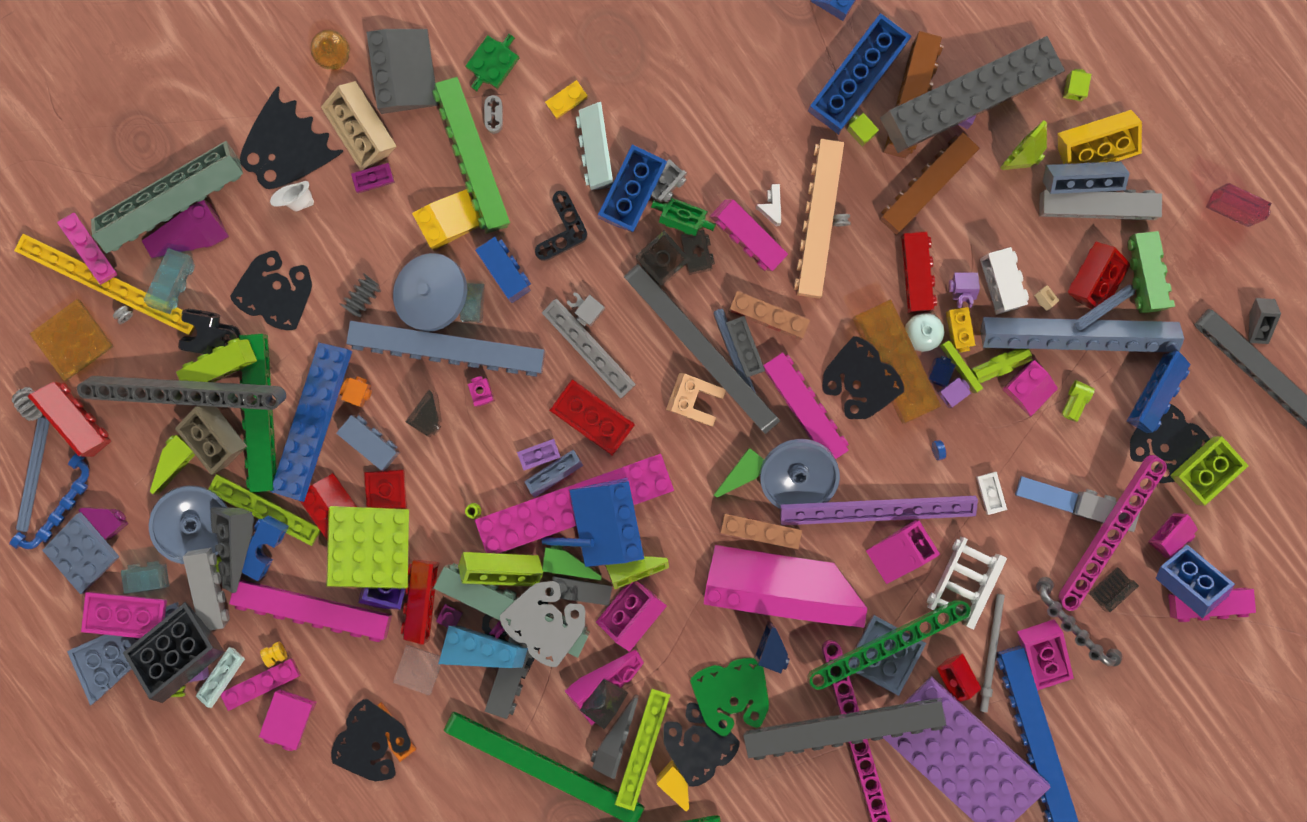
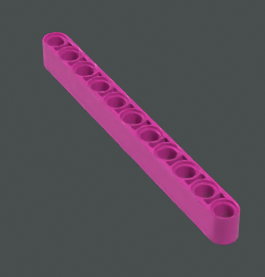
M827 640L823 643L822 653L825 663L843 655L840 645L835 641ZM835 645L836 652L832 655L827 654L828 646ZM831 668V671H830L831 675H832V676L837 675V674H835V673L832 672V668ZM848 676L832 684L840 715L858 712L859 708L850 677ZM840 684H847V690L845 692H838V686ZM846 703H852L853 708L851 711L846 712L843 710ZM863 739L864 746L860 750L854 748L855 744L848 742L871 822H877L880 818H885L886 822H891L868 739ZM868 760L869 766L865 769L860 768V763ZM868 780H875L873 787H866L865 784ZM874 799H880V804L877 807H872L871 802Z

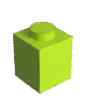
M1082 69L1072 70L1067 75L1063 98L1083 101L1087 98L1092 74L1086 73Z
M864 113L860 116L856 114L848 122L850 125L847 131L862 147L879 131Z

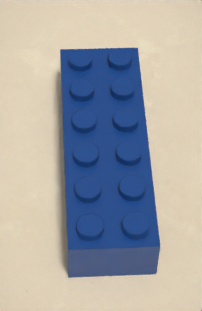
M880 13L812 102L808 112L839 135L912 36Z

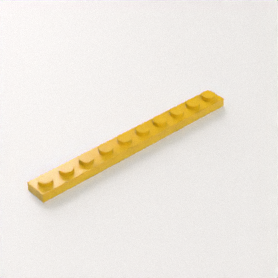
M22 234L14 250L188 335H192L195 329L192 324L182 321V309L115 277L100 285L84 262L26 234Z

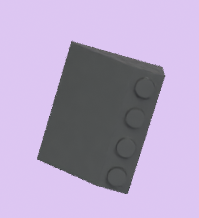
M382 29L366 32L377 109L380 113L385 114L439 106L432 94L435 86V76L428 29Z

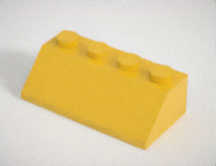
M1132 110L1057 133L1058 151L1063 164L1117 162L1142 154V121Z

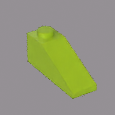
M173 435L165 442L166 446L162 449L150 489L152 494H160L195 456L194 452L180 435Z
M644 556L642 560L605 566L614 589L668 569L669 563L667 558Z

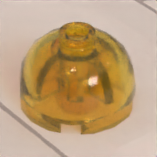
M331 29L323 30L313 37L310 51L314 61L321 68L337 70L343 67L349 60L350 45L347 39L339 32Z

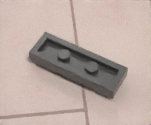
M745 316L726 322L746 378L764 372V366Z

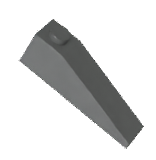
M213 507L211 508L212 534L216 533L218 540L215 550L216 552L218 551L221 557L219 571L222 587L235 593L237 592L252 536L254 518L252 512L243 508Z

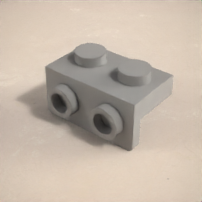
M669 159L651 197L659 203L663 201L667 203L674 195L672 191L676 187L680 188L686 182L687 172L682 171Z

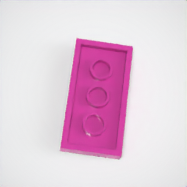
M86 592L81 632L142 638L165 619L167 600Z

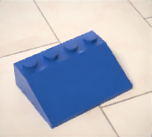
M628 478L569 489L579 539H594L595 541L594 547H581L585 567L620 564L644 559Z

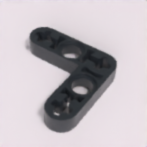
M565 191L554 193L552 201L566 231L536 246L535 254L541 261H548L584 243L587 239L586 228L569 195ZM558 196L566 197L567 199L564 202L567 207L571 205V208L563 210L561 203H556ZM568 212H572L576 216L575 220L571 223L564 219ZM576 225L579 232H584L582 239L574 238L573 236L576 234L574 228L569 230L568 227ZM559 238H564L567 241V245L562 249L558 248L556 241ZM551 242L553 244L554 249L557 251L553 253L552 249L547 252L546 257H544L543 254L539 255V253L541 252L540 248H550L551 246L549 245V243Z

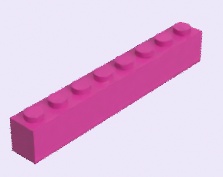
M239 580L237 592L232 593L229 603L235 605V609L247 611L248 608L254 610V613L259 615H266V613L274 614L273 618L285 620V617L293 619L292 622L304 624V622L312 623L311 626L323 629V626L330 627L332 632L342 633V631L350 632V636L361 637L364 635L368 636L369 640L380 642L387 638L392 618L391 614L245 580Z

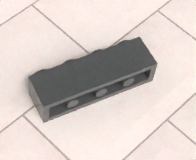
M509 637L508 642L527 648V645L525 643L516 642L511 637ZM528 649L523 668H499L484 712L505 719L510 714H514L517 705L514 703L516 695L520 696L523 685L520 682L522 677L526 678L529 666L526 665L528 658L532 659Z

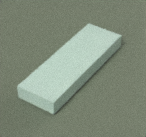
M229 647L196 694V697L206 707L212 708L245 658L234 648Z

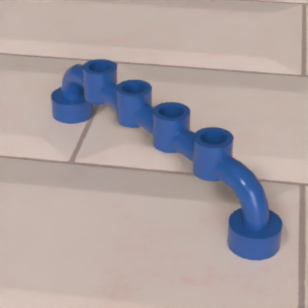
M75 454L68 462V465L73 469L79 467L81 475L72 484L69 492L61 499L55 511L50 514L44 526L36 533V537L32 541L27 542L25 541L27 536L18 532L11 539L9 545L15 549L19 547L33 549L42 541L46 543L53 535L50 531L54 525L58 527L64 521L65 517L62 516V513L65 509L70 511L77 502L73 499L76 494L82 495L88 488L85 482L89 477V467L83 461L85 459L84 456Z

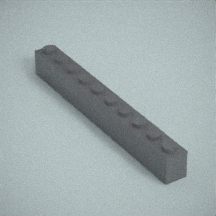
M935 698L746 730L743 736L748 758L761 760L766 758V755L773 754V757L785 755V752L791 751L793 754L804 752V749L809 748L821 750L824 746L832 745V747H839L844 745L843 743L845 742L858 744L863 742V739L871 738L872 741L883 739V736L887 735L900 737L905 732L918 734L922 733L923 729L929 728L932 731H937L946 726V717L942 698Z

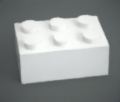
M1011 247L988 253L980 259L996 315L1021 308L1028 304V292L1026 289H1023L1022 285L1023 275L1017 268V255L1015 251H1012Z

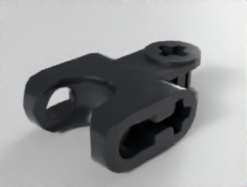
M190 308L182 311V321L192 324L197 330V336L182 337L178 343L180 350L199 354H211L214 348L227 346L228 341H230L229 338L231 340L235 338L240 339V330L236 326L220 323V315L217 313Z

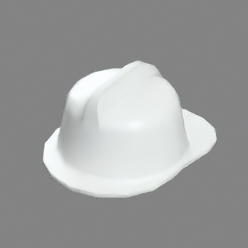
M303 181L282 187L271 197V205L275 207L286 205L293 211H300L312 206L314 200L308 189L309 182Z

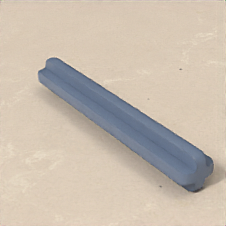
M1132 285L1125 286L1076 320L1074 325L1078 330L1089 326L1135 293Z

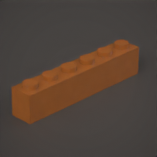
M964 132L959 137L955 135L948 142L950 146L946 151L942 148L934 156L937 160L933 164L929 162L921 170L923 174L919 179L915 176L909 182L908 186L910 188L906 192L902 190L894 198L897 202L893 206L888 204L881 212L883 216L880 220L895 235L921 211L980 149Z

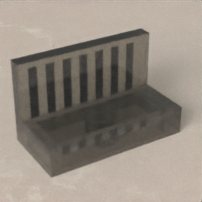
M1117 567L1088 594L1104 611L1111 612L1139 585L1134 580L1128 579Z

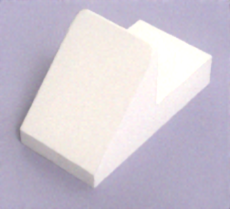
M772 184L770 190H767V201L771 202V204H757L756 209L775 226H780V184Z

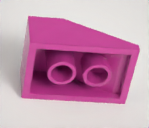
M1055 619L1017 631L1020 646L1025 649L1037 691L1074 679L1064 634Z

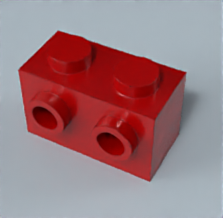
M963 653L947 658L937 667L949 693L959 702L971 699L982 689Z

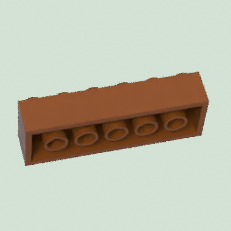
M919 31L911 45L895 107L932 90L933 82L931 80L938 68L936 61L943 49L941 36ZM888 135L883 153L906 159L916 149L917 144L897 153Z

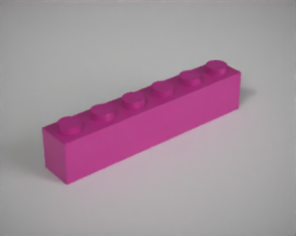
M782 352L763 365L766 374L810 439L824 445L837 459L849 451L847 440L843 435H838L836 432L838 428L832 419L828 420L825 416L827 411L821 403L817 404L814 399L816 395L810 387L807 388L803 383L805 379L801 372L794 370L792 367L794 362L788 354L784 355Z

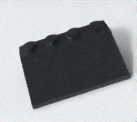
M184 602L124 651L123 655L148 698L163 703L225 653V651L203 621Z

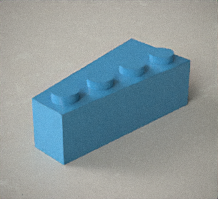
M449 626L438 664L523 668L528 648L462 626Z

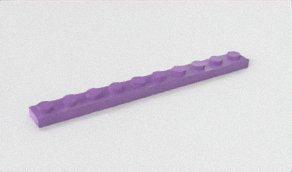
M976 496L783 504L780 508L781 525L972 517L976 516L978 499Z

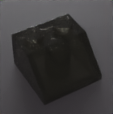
M665 230L635 256L637 262L661 288L691 260Z

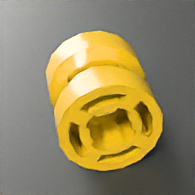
M280 641L274 643L270 648L266 647L260 650L261 658L268 668L275 665L277 661H283L288 657Z

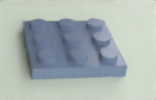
M81 512L76 514L42 550L79 594L86 592L119 558V555Z
M873 615L856 648L897 627ZM903 632L902 639L906 641L910 638V634ZM891 639L886 640L884 643L885 649H890L893 645ZM919 641L856 673L899 696L927 643ZM874 648L867 650V658H872L875 655ZM856 657L849 659L848 664L850 667H854L857 664Z

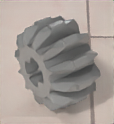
M25 387L18 390L12 396V403L22 417L28 421H33L43 415L28 398V395L34 392L33 389Z

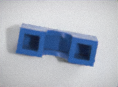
M269 515L257 521L254 527L256 532L254 536H251L242 569L243 574L256 581H259L266 575L273 559L264 554L263 544H268L273 548L279 545L288 530V525Z

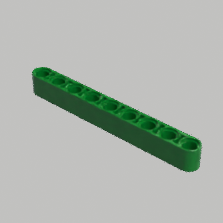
M951 601L811 670L807 675V682L814 689H824L966 619L971 611L970 606L964 601ZM961 604L963 612L957 615L955 609ZM941 613H944L946 617L943 623L938 622V616ZM923 622L928 624V629L925 632L920 630V625ZM908 630L910 638L904 641L902 634ZM891 639L893 642L892 647L885 649V641ZM874 648L875 655L872 658H867V650ZM851 657L857 658V664L854 667H850L848 664ZM839 666V673L832 676L830 673L831 668ZM818 674L821 675L822 681L819 684H813V677Z

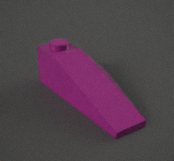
M202 200L167 222L142 240V243L150 257L157 258L178 252L212 247L228 238L229 235L212 205L206 200Z

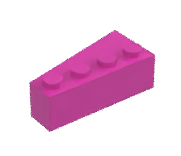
M734 199L724 200L709 216L720 229L729 235L733 242L743 248L746 255L758 261L756 264L763 271H773L788 255Z

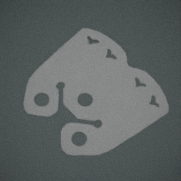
M556 581L536 583L500 615L501 624L508 635L516 642L525 643L529 654L533 658L550 667H557L585 627V608L582 604H568L565 607V620L568 624L566 628L562 626V613L555 606L548 604L538 605L539 600H542V602H556L560 599V586ZM549 587L554 590L552 596H547L545 590ZM577 610L579 617L573 619L570 615L571 611ZM547 613L553 614L554 619L552 622L545 620ZM506 618L511 619L510 626L508 625V621L506 620ZM521 630L522 636H519V634L515 633V631ZM534 647L540 648V654L537 650L534 649ZM552 656L553 662L550 659H546V657Z

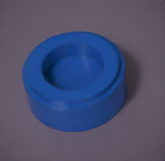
M941 440L933 441L932 451L937 461L945 459L946 449L944 443Z

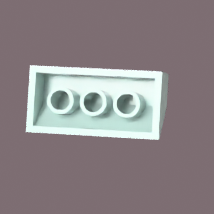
M597 102L580 109L579 116L576 117L577 128L582 129V135L579 136L580 147L585 149V154L582 155L583 166H587L588 173L584 174L586 186L590 185L591 190L611 188L613 184L602 104Z

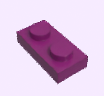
M389 163L351 174L356 193L358 194L395 183Z

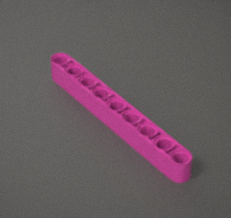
M1149 455L1144 459L1059 592L1058 599L1066 610L1074 611L1080 606L1166 472L1167 465L1158 456ZM1158 461L1159 466L1151 470L1152 463ZM1147 478L1148 483L1146 486L1140 487V482ZM1132 496H1137L1136 502L1130 504L1129 499ZM1121 513H1126L1125 519L1118 520ZM1112 529H1115V535L1112 537H1108V532ZM1105 546L1104 552L1098 554L1097 549ZM1094 563V567L1091 570H1086L1088 564ZM1078 580H1084L1081 586H1075ZM1073 596L1071 602L1065 603L1067 597Z

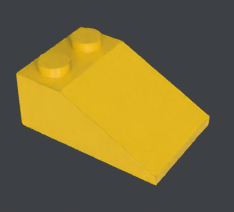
M467 189L430 203L412 213L433 251L480 227L478 210L474 211L471 202L472 198Z

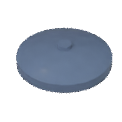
M436 253L418 256L404 266L396 279L393 290V302L396 312L403 322L417 330L429 332L442 329L452 323L462 311L467 297V282L462 269L450 258Z
M808 439L790 440L776 446L764 459L760 471L762 490L767 499L778 508H781L783 504L827 503L834 496L840 480L839 467L832 452L824 445Z
M182 486L167 492L157 501L150 515L149 534L153 545L164 557L179 564H184L183 556L188 551L212 548V552L217 555L218 551L216 552L215 545H218L216 533L212 534L211 508H227L225 502L213 491L200 486Z

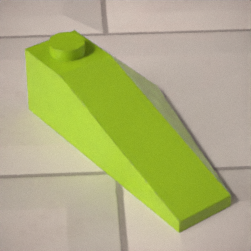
M1043 120L1023 138L1000 168L1002 170L1028 168L1035 163L1038 165L1045 157L1043 153L1047 149V122Z

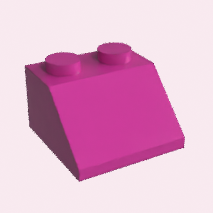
M1033 360L1028 362L1002 390L1031 417L1058 388L1050 374Z
M1173 513L1148 543L1165 558H1171L1186 543L1191 542L1196 535L1194 533L1198 528L1188 514Z

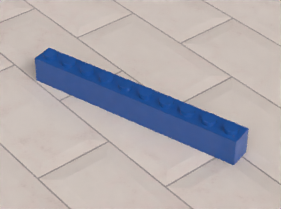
M1016 646L997 652L998 658H996L998 668L1002 669L1004 674L1002 681L1004 687L1008 688L1010 696H1008L1010 706L1014 707L1016 712L1014 720L1022 731V734H1020L1021 742L1024 746L1026 745L1028 753H1026L1027 761L1051 787L1039 798L1046 808L1044 810L1047 822H1079L1024 647Z

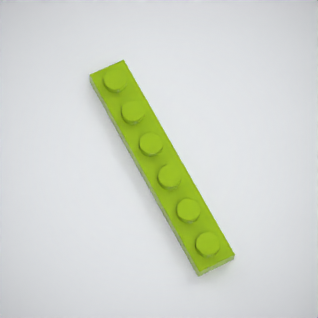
M216 474L209 487V490L217 494L222 500L237 508H243L252 512V515L259 519L269 515L288 525L287 534L310 546H313L320 533L317 525L254 492H250L248 489L219 474Z
M655 689L650 691L615 802L617 806L632 811L635 810L670 694Z

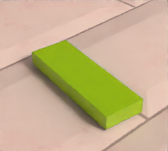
M949 340L941 344L940 348L962 379L968 383L972 393L982 390V385Z

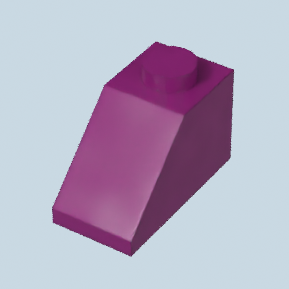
M91 507L78 510L105 540L112 539L128 525V522L125 520L126 516L120 510Z

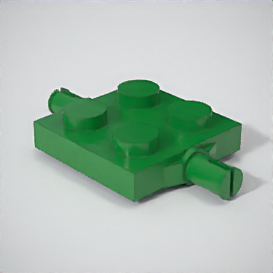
M508 33L503 42L496 41L487 35L465 67L477 77L470 86L476 92L483 83L490 84L498 90L520 59L517 54L509 49V46L515 39L511 34Z
M671 198L666 204L655 200L652 203L651 208L662 212L659 223L667 227L683 231L685 234L694 236L702 227L711 231L715 229L716 223L705 220L708 212L706 210Z

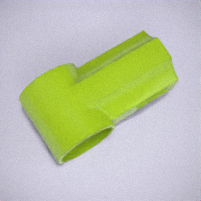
M1075 380L1070 387L1069 398L1061 415L1069 420L1078 422L1085 405L1091 400L1095 388Z

